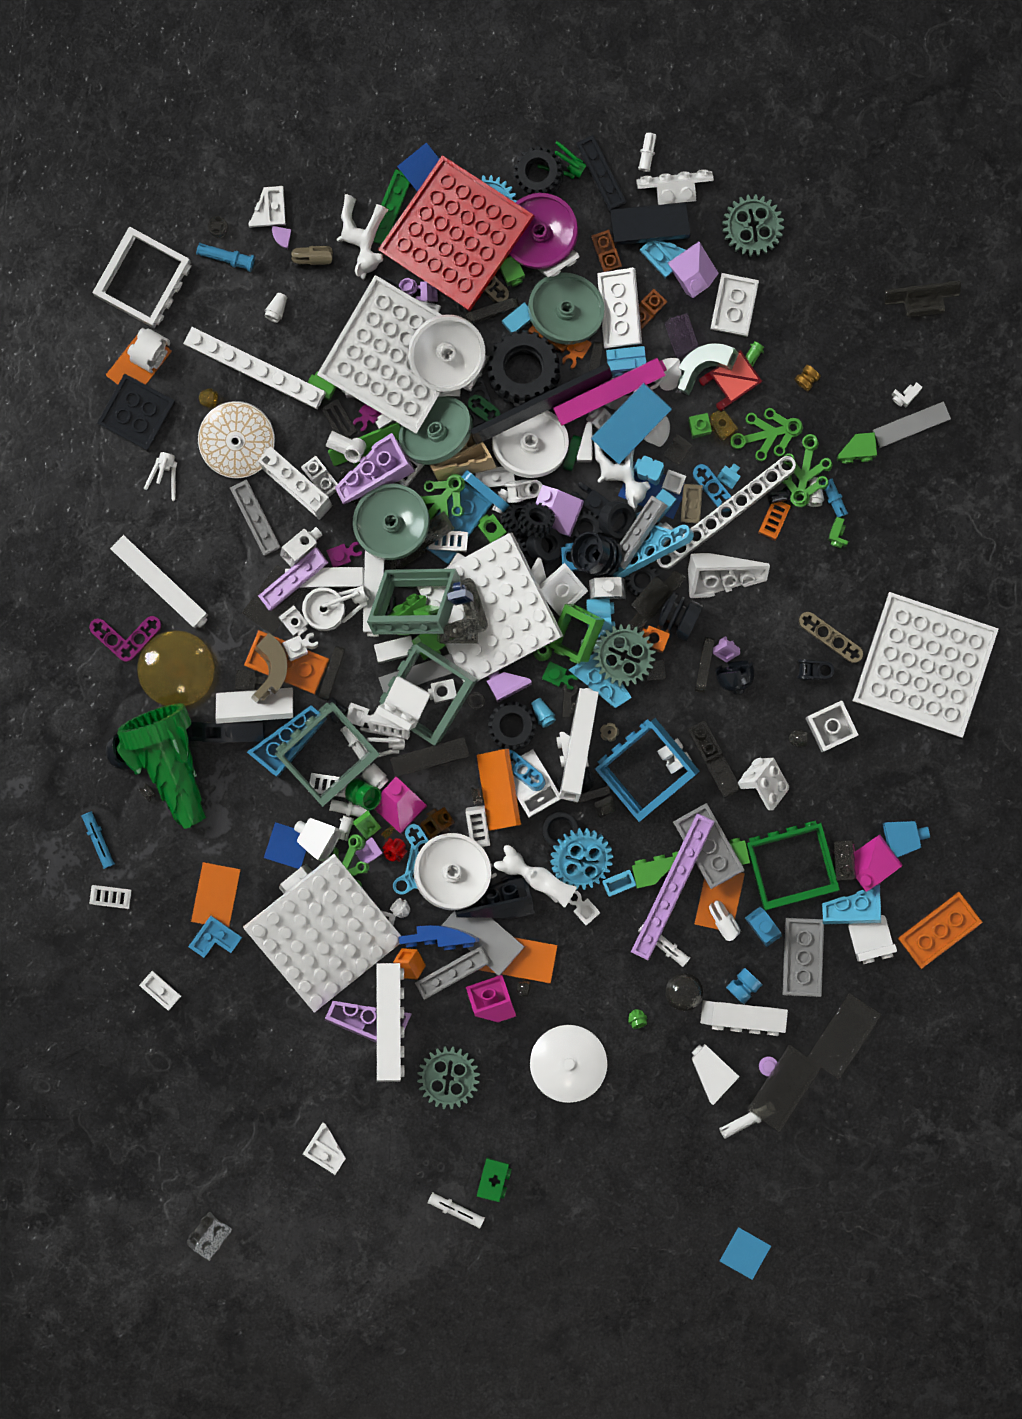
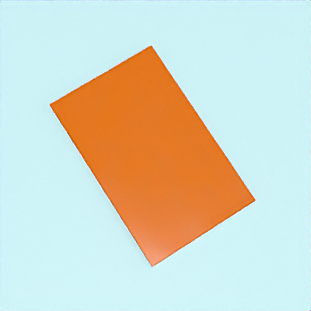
M137 335L106 374L116 384H119L125 373L146 385L159 369V367L157 369L153 368V373H149L130 362V355L127 354V351L132 344H135L138 339ZM165 347V350H167L168 352H167V354H166L164 360L162 361V363L166 360V358H167V357L169 356V354L172 352V350H170L168 347Z
M203 862L191 922L205 924L212 915L227 927L230 926L240 869Z
M739 873L710 889L704 878L695 925L718 929L715 924L716 921L709 910L710 904L715 901H721L729 914L731 913L735 919L745 873Z

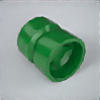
M353 779L346 787V799L369 811L373 810L381 801V790L361 779Z

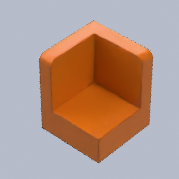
M402 948L393 963H400V968H404V978L418 979L426 966L417 949Z

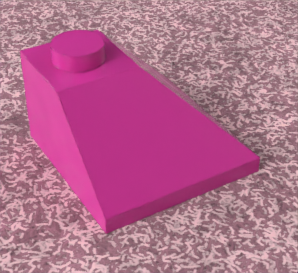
M395 777L382 791L381 801L374 810L402 834L427 805L401 780Z
M880 834L851 854L854 875L866 892L903 866Z
M503 975L466 987L476 1017L501 1022L516 1016Z

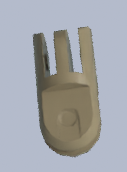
M330 246L296 248L291 252V259L296 264H330L332 262L333 250Z

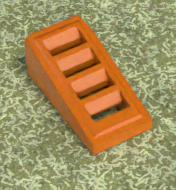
M783 502L770 504L758 534L776 541L791 506ZM774 505L785 509L784 513L774 509ZM771 512L782 516L781 519L770 515ZM768 519L778 522V526L768 522ZM765 526L776 529L775 533L765 529Z

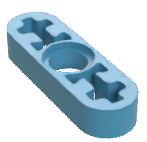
M700 464L694 468L693 478L699 485H703L704 492L717 508L722 504L720 498L715 500L714 497L719 496L722 491L725 493L722 495L724 500L732 497L706 465ZM698 469L701 471L706 470L705 476L707 479L710 476L713 478L705 486L702 484L705 482V479L702 476L697 477ZM711 483H716L719 486V491L715 494L708 491V486ZM728 508L722 510V512L730 511Z
M468 470L461 476L501 511L505 512L510 506Z
M509 750L510 759L513 758L516 763L513 765L511 762L513 775L531 790H542L546 783L543 775L515 751ZM521 767L528 768L525 774H518V770ZM531 775L535 780H539V783H533L532 779L530 778Z

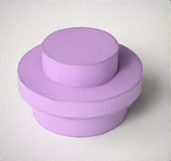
M405 278L399 283L400 289L410 296L417 291L418 286L413 279Z
M764 1057L759 1063V1070L765 1076H772L778 1070V1063L772 1057Z

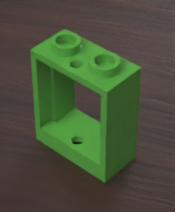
M565 604L557 623L563 637L551 642L549 647L555 649L554 652L559 655L569 656V660L574 663L588 662L605 619L575 604ZM572 616L589 624L579 653L561 644Z

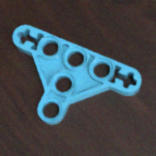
M654 525L650 531L649 538L642 543L634 557L638 556V561L635 564H631L630 561L626 569L619 567V571L615 572L612 576L623 578L692 541L694 537L693 531L686 525H680L672 530ZM671 539L670 545L664 547L665 541ZM655 548L654 553L647 556L649 549Z
M416 824L409 825L405 830V836L411 844L405 874L397 878L393 883V889L398 894H406L414 888L418 889L412 877L414 864L419 853V846L423 843L426 844L429 840L422 829ZM409 829H418L417 835L419 839L423 836L425 840L418 842L414 846L413 842L416 839L413 836L409 837ZM400 880L407 883V889L403 892L398 891L396 888V884Z

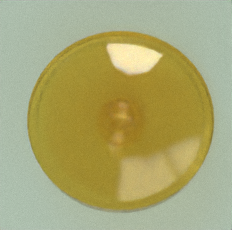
M168 631L155 636L145 645L138 660L137 671L143 690L154 701L164 706L178 703L188 706L200 700L207 693L214 678L215 667L212 654L202 640L188 632Z

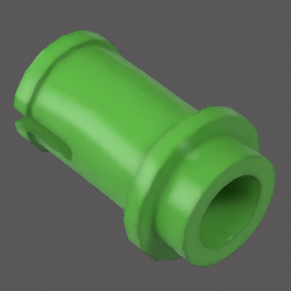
M755 341L753 344H750L751 348L745 356L752 367L760 353L764 352V346Z

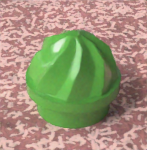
M635 1009L629 1014L628 1023L632 1025L633 1029L644 1027L647 1025V1016L642 1010Z

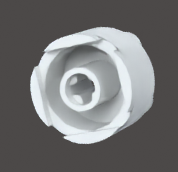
M141 328L137 335L138 339L135 344L129 347L127 354L130 355V362L149 373H153L152 369H157L168 352L165 350V347L170 345V340L149 328Z

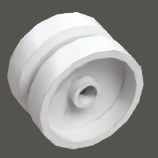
M320 587L312 590L303 601L302 612L305 620L312 628L318 631L336 629L345 617L346 608L344 602L327 606L326 612H321L320 608H324L322 604L341 596L330 588Z

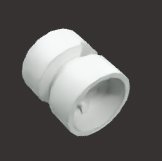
M675 739L674 741L683 750V745L679 739ZM667 746L657 751L662 760L667 761L666 766L671 774L684 767ZM684 752V753L688 756V758L691 760V758H690V756L688 755V753H687V752Z

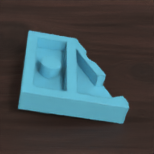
M664 241L647 242L640 249V252L664 278L673 272L668 262L686 251L675 244Z

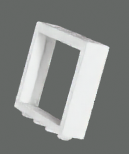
M129 227L92 293L95 297L155 328L163 320L164 315L162 314L165 309L170 308L173 302V294L180 290L183 276L189 274L191 261L187 257ZM136 238L181 262L151 317L105 293Z
M271 446L258 460L264 472L319 520L332 507L329 497Z

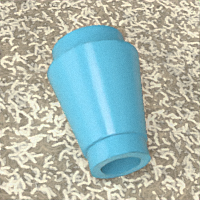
M541 698L531 703L538 724L543 728L556 721L555 714Z

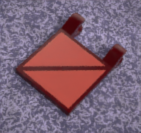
M741 350L738 352L739 354L732 370L717 366L699 378L702 386H705L714 379L725 394L726 398L716 404L720 411L762 382Z

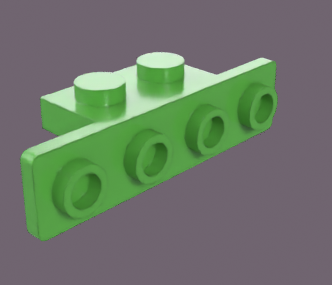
M395 422L359 437L367 446L362 457H366L376 442L393 433L398 441L400 425ZM333 449L328 450L334 466L348 461L344 454ZM360 460L357 463H353L355 467L360 463Z

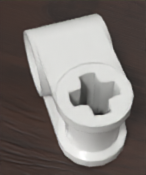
M532 479L504 483L508 491V503L538 497L542 488L540 481Z

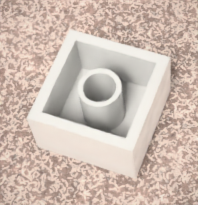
M839 701L806 717L821 752L858 736L843 701Z

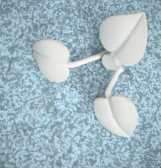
M667 358L662 360L667 369L664 371L666 376L653 381L656 384L649 387L652 390L660 386L663 390L669 391L678 386V380L682 375L679 369L680 360L678 358ZM626 394L606 404V406L618 410L631 395ZM667 416L652 429L644 440L658 447L663 446L670 433V422Z

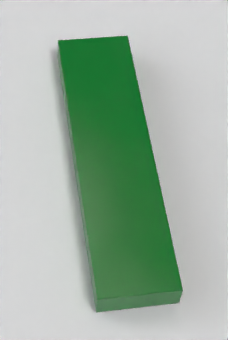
M395 169L381 203V206L389 210L382 219L373 241L379 245L383 243L393 228L411 184L403 173Z

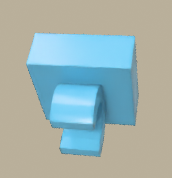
M733 464L731 468L724 466L717 479L733 489L741 477L737 474L740 467L736 464Z

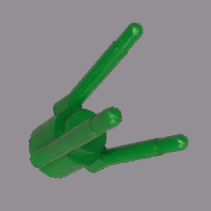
M556 141V145L572 158L571 160L560 152L555 151L557 156L569 163L567 169L570 172L564 171V175L572 179L575 176L580 178L586 164L559 141ZM537 165L538 168L550 171L549 166Z

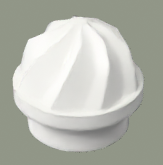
M401 898L397 899L390 908L393 915L399 918L407 917L410 913L408 902Z

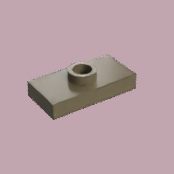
M683 485L681 522H700L703 485Z

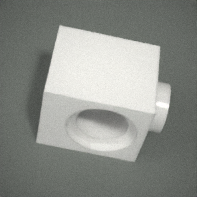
M453 679L431 683V688L428 689V692L431 694L430 700L434 699L435 704L454 700L457 695ZM445 687L448 693L446 696L440 697L437 695V689Z

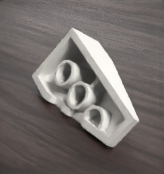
M711 553L691 554L688 566L690 598L715 596L714 593L725 590L729 592L734 587L741 585L747 587L767 581L770 565L769 563Z

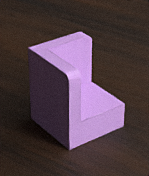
M373 838L365 842L362 850L356 851L359 860L368 864L383 854Z

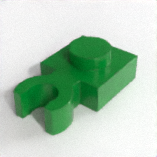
M551 661L542 676L543 680L557 687L560 686L561 682L564 683L565 687L569 690H573V687L568 684V680L574 679L577 681L578 678L575 675H565L567 669Z

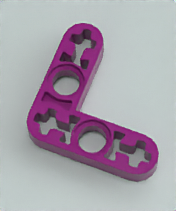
M155 616L147 617L127 640L123 639L102 619L97 618L91 621L89 628L91 633L124 662H130L160 631L162 624ZM156 620L157 623L155 625L157 626V628H151L148 631L151 635L148 637V635L141 629L144 627V629L147 630L150 626L148 622H154ZM96 623H102V629L106 632L108 629H110V632L106 633L103 639L101 638V636H103L104 634H102L100 631H94L96 629V627L94 626ZM143 634L145 637L144 643L136 644L134 641L135 636ZM110 635H115L118 638V642L114 646L109 645L107 642ZM131 641V643L138 649L135 651V649L133 648L129 652L131 656H125L123 658L122 656L124 653L122 652V650H128L131 647L128 643Z

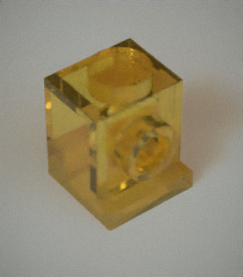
M717 410L710 416L711 428L721 442L737 431L738 427L733 423L725 410L722 412ZM724 420L726 425L720 426L719 421Z

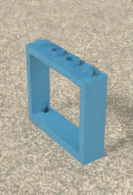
M656 718L651 722L647 719L639 726L641 730L638 733L633 731L625 738L627 742L623 745L621 743L616 745L611 750L613 754L609 757L607 755L603 756L598 761L600 765L595 768L638 822L700 772ZM653 729L688 772L646 807L642 808L608 768V765L648 731Z

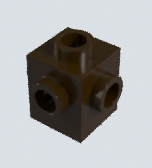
M443 807L440 810L435 808L427 813L428 818L422 821L420 825L428 837L432 839L438 834L442 835L451 831L449 827L455 821L446 808Z

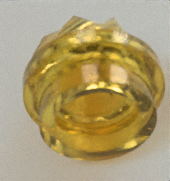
M209 388L200 392L199 401L202 405L208 408L216 405L218 399L217 391Z

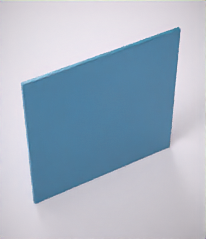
M738 1227L720 1262L753 1280L771 1245Z

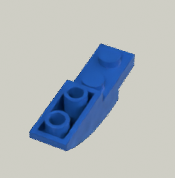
M434 925L416 926L417 934L399 936V943L405 944L406 947L417 946V942L424 941V945L436 944L437 940L438 947H444V950L456 949L455 945L463 944V948L474 947V943L479 942L478 937L466 931L453 927Z

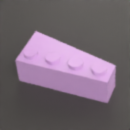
M332 1001L325 1021L377 1043V1008ZM405 1012L404 1019H400V1026H404V1031L412 1013Z

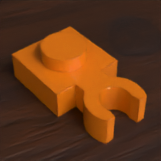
M586 340L581 343L568 345L566 351L570 354L563 357L562 364H565L566 360H571L573 364L570 369H574L577 357L583 360L592 343Z

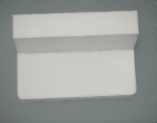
M407 636L375 644L374 648L378 663L381 664L408 657L407 652L413 645L412 637Z

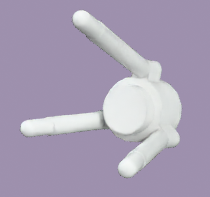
M164 452L160 453L144 486V489L147 490L158 468L160 471L157 484H160L164 470L170 471L171 468L172 501H175L177 462L174 461V455Z
M365 585L339 592L340 596H346L324 603L322 607L331 606L352 598L355 604L359 603L360 605L342 620V623H345L360 609L369 605L368 600L371 599V594Z
M360 727V730H361V731H365V732H369V733H374V734H379V735H384V734L372 732V731L369 730V728ZM393 736L388 738H367V741L388 742V748H392V750L380 752L378 757L399 754V750H404L405 739Z

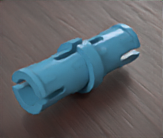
M830 479L829 485L825 489L829 498L828 503H831L836 516L840 518L847 515L848 512L841 499L842 495L838 493L833 479Z

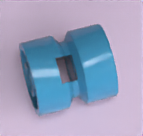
M744 968L737 975L738 979L732 980L726 987L743 1004L751 998L752 992L756 993L762 986L761 982Z

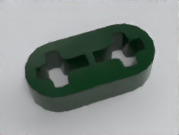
M473 395L469 398V409L483 421H489L488 414L484 412L485 410L491 413L495 411L496 417L500 415L499 410L482 396ZM479 399L480 405L484 408H473L472 401H477Z
M573 434L563 469L573 470L582 437Z

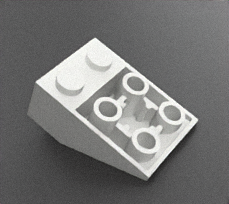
M533 749L521 757L543 775L546 782L544 788L540 791H533L513 775L517 799L528 818L561 800L559 798L560 793ZM521 767L518 770V774H525L528 768ZM531 775L530 778L532 779L533 783H539V780H535Z

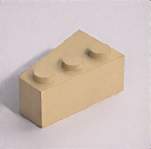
M472 434L466 445L455 456L444 462L429 465L438 481L447 480L452 474L462 476L466 470L474 474L497 468L485 444L481 442L476 445Z

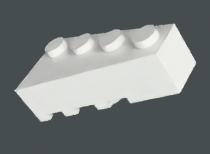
M703 1000L700 1023L712 1025V1029L715 1030L731 1027L730 1031L735 1032L749 1029V1033L760 1034L762 1030L767 1031V1035L779 1036V1032H786L788 1010Z

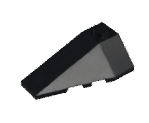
M519 874L505 876L501 878V882L493 886L490 883L484 895L475 904L465 909L455 910L456 917L519 918L535 914L529 885L525 878Z

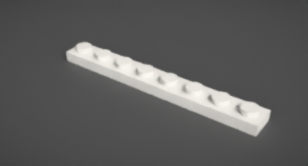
M194 327L191 328L183 343L185 346L315 409H318L326 394L324 390Z

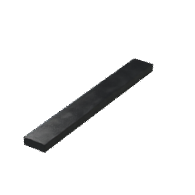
M608 363L472 428L471 434L474 443L477 445L611 380L612 374Z

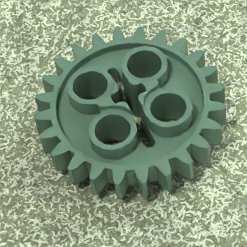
M755 194L753 199L747 195L746 201L740 197L739 204L733 201L734 208H727L730 214H724V218L727 221H723L722 225L727 226V228H724L722 232L728 233L725 240L731 239L730 247L736 245L735 252L742 249V255L748 251L749 257L752 256L753 252H756L757 257H759L761 250L764 254H767V247L771 250L774 249L772 243L778 245L779 241L776 237L782 238L783 234L779 231L784 230V226L779 224L784 219L778 218L782 212H775L777 205L770 206L771 199L766 203L764 202L765 196L758 200L757 194ZM750 209L752 210V213H753V222H754V225H757V226H756V229H755L756 237H757V240H758L757 242L754 241L753 228H752V226H750V223H751V217H750V214H749V210H750ZM763 211L766 217L760 219L756 216V212ZM739 214H744L747 217V220L745 222H740L737 219V216ZM765 229L769 232V236L762 237L759 231ZM748 233L751 238L745 241L742 240L740 235Z
M620 624L619 630L612 626V633L609 630H605L607 636L600 635L603 641L596 642L599 649L593 650L598 653V656L593 659L599 660L595 667L602 668L599 674L605 672L606 676L604 679L606 680L611 677V684L618 680L619 686L622 685L623 681H625L626 686H629L631 680L634 684H637L636 678L643 681L642 674L649 675L646 669H653V666L649 664L650 661L656 660L651 657V654L656 653V651L650 650L654 643L648 644L647 642L650 636L644 638L645 631L643 630L638 633L637 626L634 630H631L630 624H628L626 629ZM617 637H622L625 640V645L622 648H618L614 644ZM634 645L642 647L641 655L636 656L632 653ZM609 647L620 652L627 650V654L639 659L640 663L634 662L629 658L622 660V656L610 651ZM611 654L617 658L615 665L607 663V657ZM626 663L634 664L635 670L633 673H627L624 670Z
M444 1046L443 1052L437 1048L436 1055L430 1052L431 1059L424 1058L427 1064H420V1067L424 1069L423 1072L417 1073L422 1076V1079L417 1080V1082L423 1083L419 1090L426 1091L423 1097L429 1095L430 1099L428 1102L430 1103L435 1100V1107L442 1103L443 1109H445L447 1104L453 1109L454 1103L461 1107L460 1101L467 1104L466 1097H474L471 1090H478L473 1085L480 1082L475 1080V1077L479 1076L480 1073L474 1072L478 1065H471L474 1058L468 1060V1052L465 1055H461L462 1049L460 1048L456 1053L453 1046L451 1051H448L446 1046ZM438 1061L444 1062L446 1065L445 1071L438 1072L435 1069V1064ZM449 1061H452L451 1076L454 1077V1080L450 1081L448 1094L445 1095L446 1079L443 1078V1075H447ZM457 1064L465 1067V1072L462 1075H457L454 1072V1067ZM434 1081L442 1082L443 1089L441 1091H435L432 1088ZM455 1083L462 1086V1092L459 1094H454L451 1090V1086Z

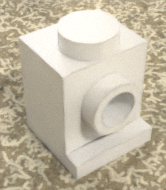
M294 605L279 616V619L293 636L296 634L298 636L302 635L308 630L306 628L308 625L307 621ZM294 618L298 619V624L292 625L291 620Z

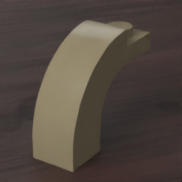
M270 633L254 649L266 661L269 670L267 680L251 697L256 703L260 699L264 701L271 692L268 690L276 694L287 674V658L284 649L279 641Z

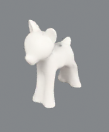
M345 194L341 214L343 229L337 241H346L360 247L361 251L357 258L355 274L361 276L364 280L366 274L374 271L379 263L383 261V255L373 253L371 246L377 229L389 209L376 204L367 228L365 230L357 228L352 219V211L356 199Z
M594 442L595 459L601 468V476L598 482L603 480L623 481L626 485V499L635 511L637 504L644 500L647 491L651 488L648 481L636 482L634 480L633 455L635 448L625 458L624 463L613 464L604 455L603 449Z
M509 845L504 846L506 856L503 861L495 862L494 867L509 875H522L531 887L545 893L555 903L559 902L565 908L577 887L560 881L545 868L527 866L521 854L516 852L513 847Z

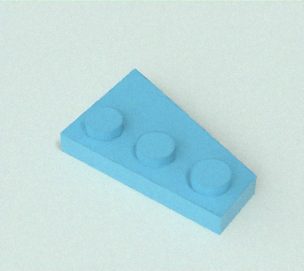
M596 652L590 656L588 662H581L569 669L573 675L589 688L599 692L598 695L614 708L631 699L623 683L619 686L618 680L611 684V677L605 680L606 673L599 674L602 668L595 667L599 660L593 659L598 656Z
M876 885L867 892L861 890L857 894L848 897L843 896L822 903L823 924L881 923L880 885Z

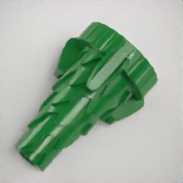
M178 703L148 711L121 725L117 732L120 740L117 751L129 768L134 771L135 775L140 774L142 766L146 768L152 783L156 784L162 801H166L174 820L186 829L205 819L206 815L201 805V794L194 778L196 773L188 746L186 729L191 725V720L185 705Z

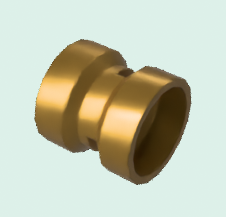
M806 365L803 368L802 374L797 375L794 380L804 390L809 391L812 388V384L817 382L821 376L814 368Z

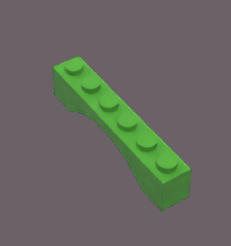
M740 838L729 840L742 865L750 863L745 840L740 841ZM673 852V857L665 858V854L653 857L654 861L646 862V859L635 861L632 871L636 889L656 884L671 869L678 852Z

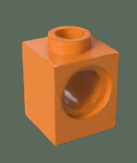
M648 626L647 629L643 628L645 631L644 638L653 633L659 636V641L650 648L663 653L670 634L652 626Z

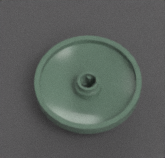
M559 273L554 277L543 278L532 290L528 302L529 317L535 329L542 336L559 344H577L591 338L598 331L605 311L604 302L598 289L584 277L573 273Z
M448 396L438 397L416 434L401 425L399 443L407 457L416 463L431 465L444 462L455 456L468 442L471 436V429L473 428L472 416L460 400Z
M384 484L367 492L357 504L353 515V530L359 544L372 556L384 560L401 559L416 551L424 542L430 525L429 512L423 499L411 488L400 484Z

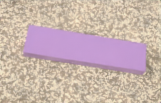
M315 547L258 596L268 610L272 611L329 562L320 550Z

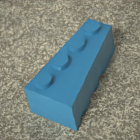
M309 706L247 753L278 778L287 767L275 755L277 752L276 748L282 742L287 743L291 740L290 735L298 728L302 730L306 726L305 722L311 716L316 717L320 712L313 706ZM326 717L284 754L290 763L327 720Z

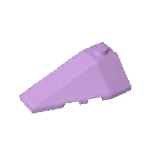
M393 433L376 442L366 457L363 456L355 469L349 471L335 487L343 504L358 499L381 485L398 482L415 472L409 458Z

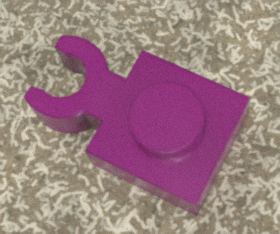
M364 404L359 410L362 416L356 418L353 421V425L355 426L358 422H362L363 427L360 431L364 432L367 429V423L370 421L374 425L378 420L377 417L382 415V413Z
M353 542L347 549L345 544L326 550L332 566L340 567L350 563L351 556L360 557L362 551L358 553L353 551V548L358 546L359 543Z

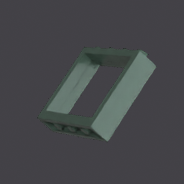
M385 570L367 620L373 635L444 634L454 606L453 603L448 601L447 593L454 591L453 583L461 582L457 570ZM446 586L437 615L385 616L395 587Z
M419 642L415 645L413 644L408 650L407 654L409 656L406 661L403 660L397 669L399 673L396 677L400 676L406 679L422 652L464 680L463 685L434 732L419 722L415 728L411 729V731L435 746L443 739L478 679L427 645ZM395 676L388 684L390 688L387 693L384 692L380 697V705L385 702L396 679Z
M333 702L324 704L319 709L320 713L316 717L311 716L305 722L306 726L302 730L299 728L290 735L292 739L287 743L282 742L276 748L277 752L275 753L322 807L380 755ZM333 711L368 752L327 790L319 795L288 761L284 754Z

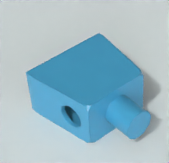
M915 821L883 823L887 845L896 857L921 848L920 840L930 838L928 827L917 829Z
M759 907L745 917V920L765 947H768L782 936L778 927L763 908Z

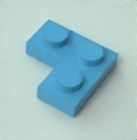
M211 915L188 947L203 958H205L215 943L232 953L242 939V936Z

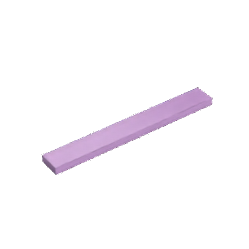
M699 813L696 814L631 950L632 953L646 960L650 959L715 823L714 820Z

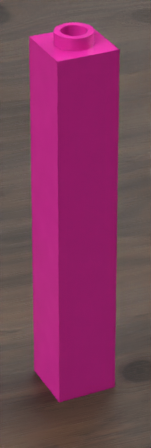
M655 358L553 407V410L560 424L564 425L635 391L643 382L647 385L666 376L664 371L667 369L662 360L659 361L658 358Z

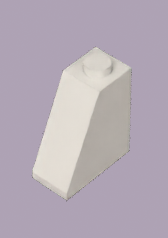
M705 1044L703 1046L698 1045L692 1052L694 1055L692 1061L708 1100L714 1105L739 1076Z

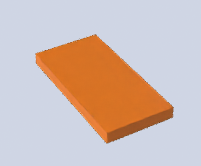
M258 630L244 666L268 675L269 670L266 661L254 650L267 635V633ZM275 637L282 646V643L285 641ZM307 650V655L291 662L286 655L287 674L284 682L316 694L330 659Z
M509 749L477 755L488 831L521 825Z
M957 892L898 937V940L920 969H922L983 922L961 893Z
M515 938L525 948L502 975L551 983L557 945ZM487 965L479 969L481 971L495 973Z

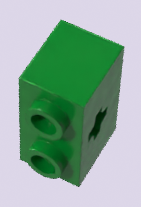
M486 1158L477 1197L499 1202L500 1198L504 1199L507 1187H503L505 1179L509 1180L512 1170L508 1168L509 1163ZM497 1175L500 1183L496 1182L495 1185H492V1181L489 1178Z

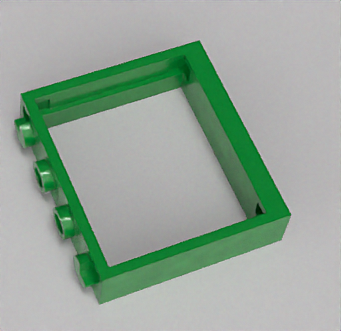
M816 821L808 822L801 829L793 826L786 828L787 832L779 834V831L771 832L764 839H761L760 836L749 838L750 842L746 843L764 910L840 890L821 823L817 824ZM816 831L830 885L768 901L753 847Z

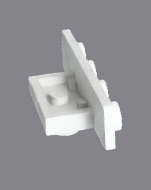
M699 170L697 173L661 174L659 177L653 178L651 176H643L637 179L636 182L638 189L657 187L658 205L696 201L695 183L713 181L714 179L712 171Z

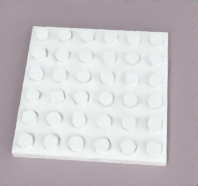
M375 275L317 376L416 434L441 391L425 386L415 376L408 359L409 345L414 333L423 323L441 314Z
M508 533L444 568L457 570L461 579V585H465L466 590L473 594L474 601L457 606L454 605L445 633L440 635L449 653L452 654L454 663L477 678V682L563 637L513 533ZM417 586L420 594L425 595L427 598L426 605L440 606L446 586Z
M889 592L853 702L963 738L998 628Z
M335 854L243 926L244 930L313 1012H316L400 944L399 936H401Z

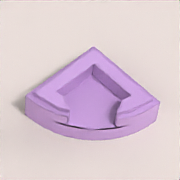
M272 226L275 241L281 247L288 249L291 229Z

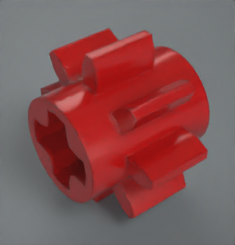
M389 838L382 847L385 850L384 856L389 861L397 859L400 862L407 853L404 841L399 838L394 840Z

